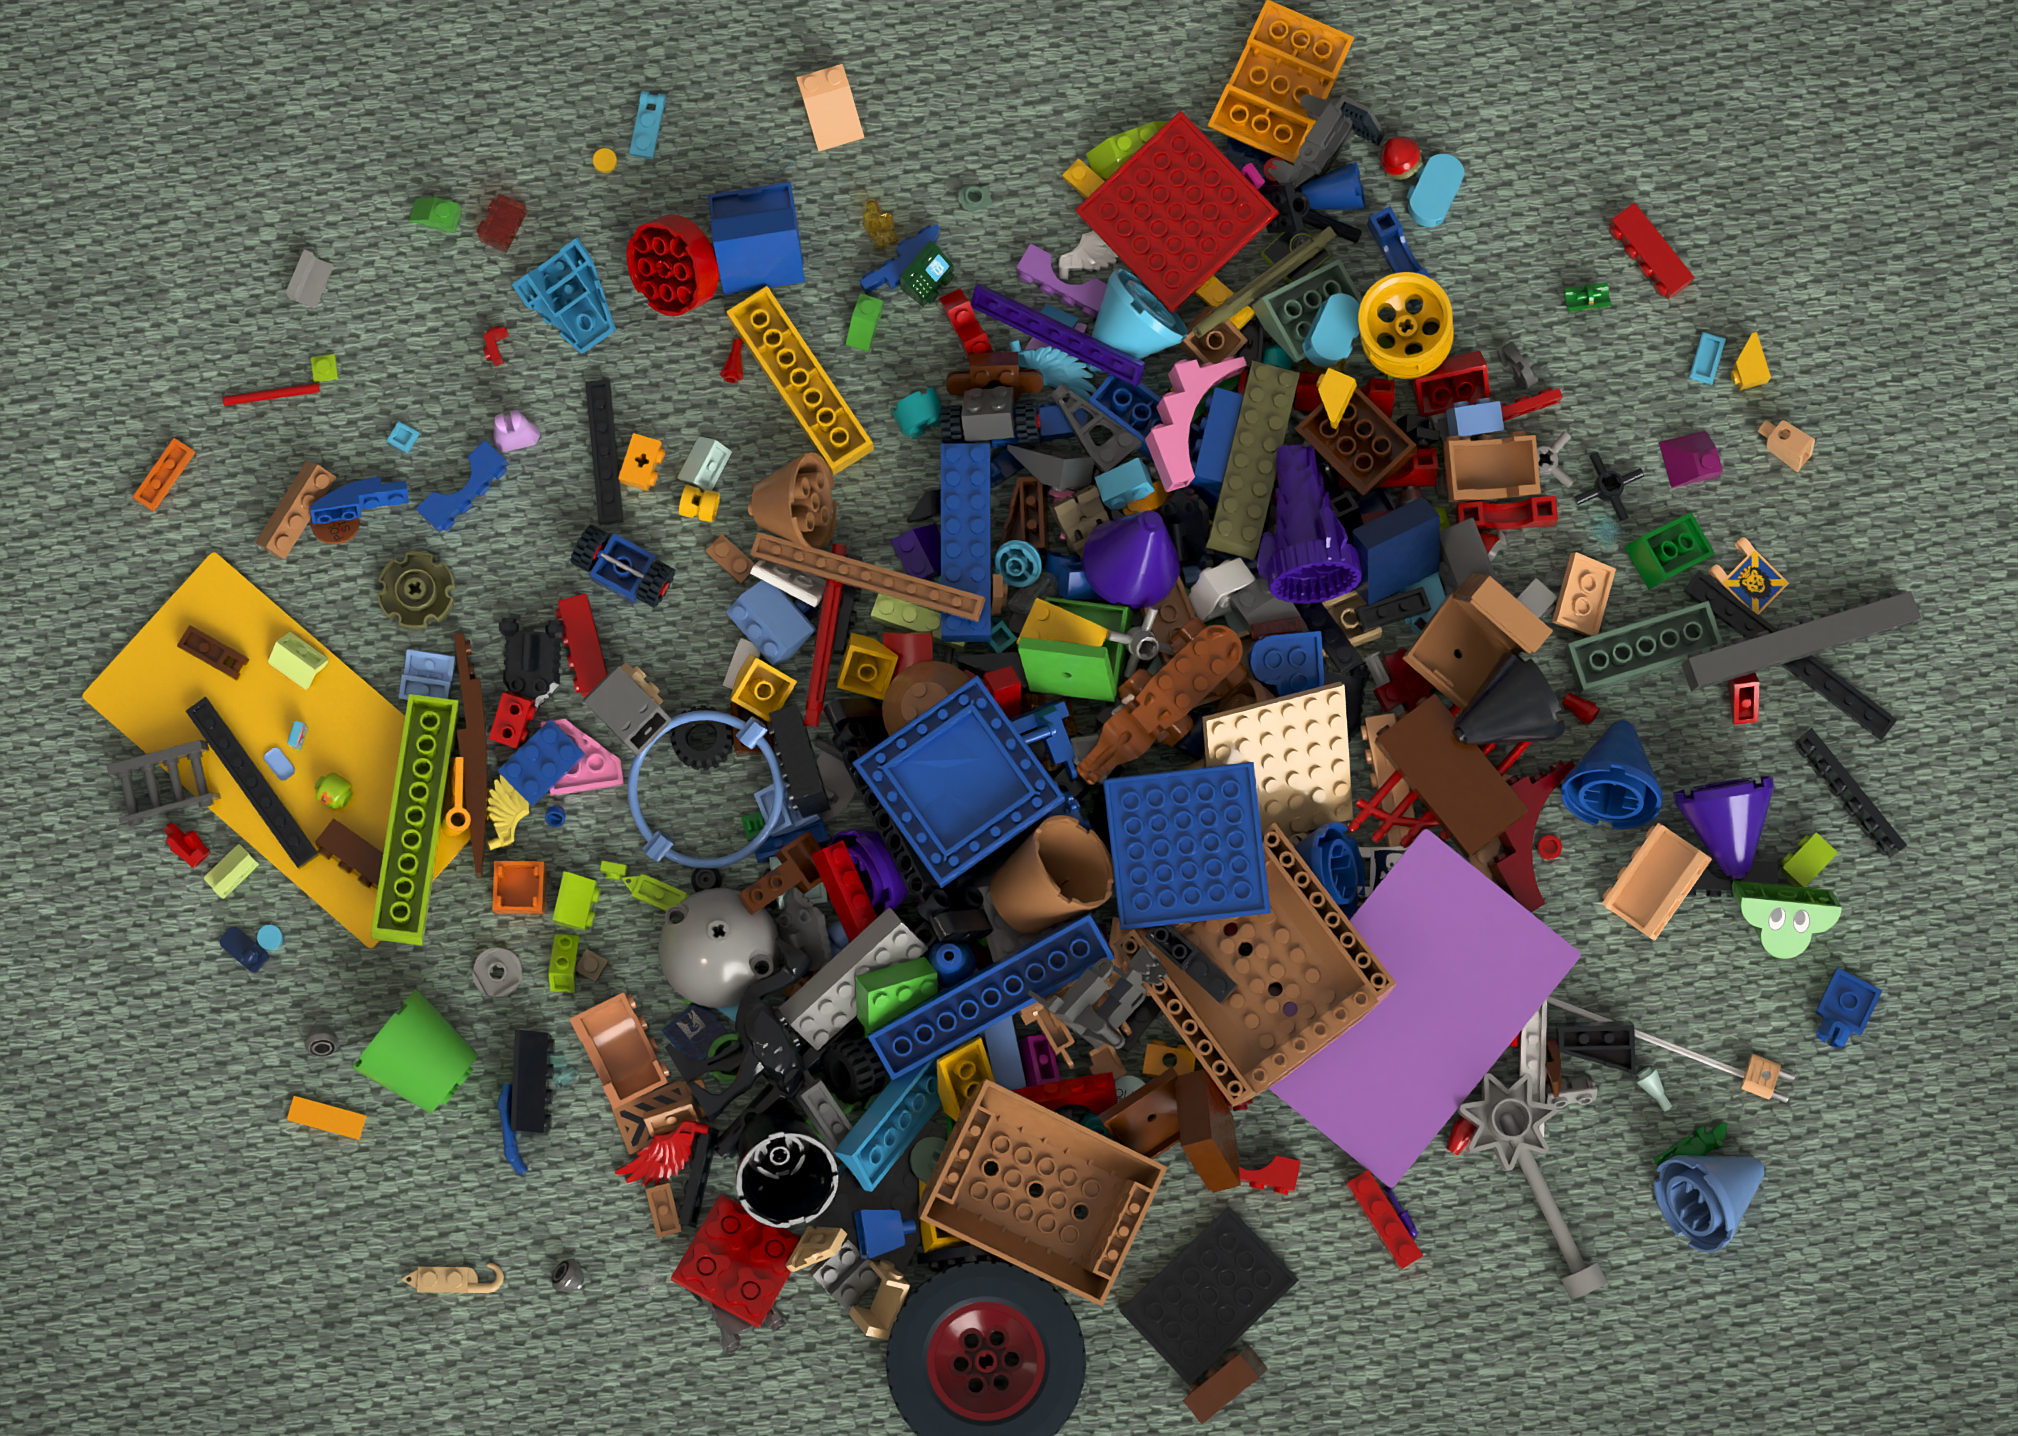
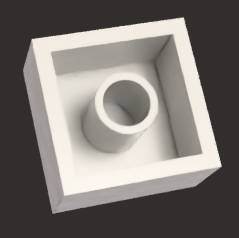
M1241 558L1232 561L1226 560L1213 569L1211 567L1204 569L1199 574L1200 578L1197 583L1190 589L1191 593L1188 598L1194 613L1204 623L1231 612L1230 597L1256 581V578Z

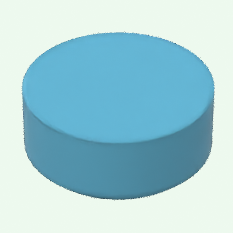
M266 925L259 930L257 941L262 948L275 950L283 942V933L274 925Z

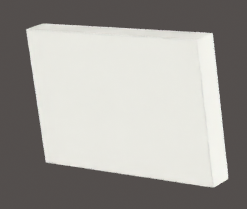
M761 559L753 566L750 574L813 607H816L823 600L826 580L819 576Z

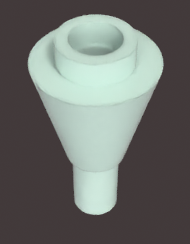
M1646 1067L1638 1072V1078L1635 1082L1657 1100L1664 1112L1669 1110L1672 1105L1664 1094L1657 1068L1651 1069Z

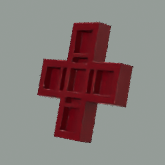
M1405 648L1381 660L1392 681L1373 691L1384 713L1404 703L1409 712L1417 707L1415 704L1422 697L1427 695L1430 698L1429 692L1436 689L1435 686L1402 659L1407 652Z

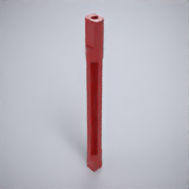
M833 544L832 553L846 557L848 548L845 545ZM826 579L805 707L804 724L809 727L819 728L843 583Z

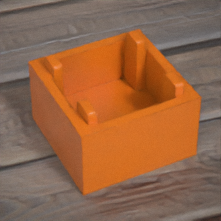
M494 861L492 910L496 914H545L546 863L541 861Z

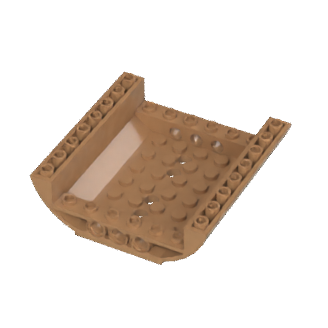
M1275 822L1262 831L1271 913L1171 924L1219 965L1239 985L1223 1004L1214 999L1184 970L1175 965L1145 937L1152 927H1144L1139 932L1132 929L1113 944L1127 964H1129L1142 945L1160 959V963L1168 973V977H1160L1162 981L1160 986L1145 982L1142 984L1233 1107L1248 1101L1280 1080H1283L1360 1022L1361 1019L1389 995L1397 984ZM1229 923H1235L1238 927L1236 935L1227 936L1224 932L1225 926ZM1243 943H1250L1253 947V951L1249 956H1242L1239 952V948ZM1276 982L1280 983L1283 987L1282 993L1279 996H1271L1269 993L1270 985ZM1292 1002L1297 1005L1298 1011L1294 1016L1289 1017L1285 1015L1284 1007Z

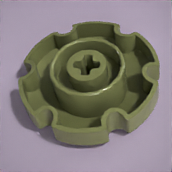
M422 551L405 553V559L401 562L395 558L392 559L379 576L378 582L384 586L382 591L377 592L379 605L390 620L398 617V624L402 628L409 630L428 629L429 621L436 620L438 623L442 622L454 606L455 599L449 595L452 590L456 589L454 576L443 561L439 564L434 563L435 557L433 554ZM412 588H420L421 592L419 594L413 593Z

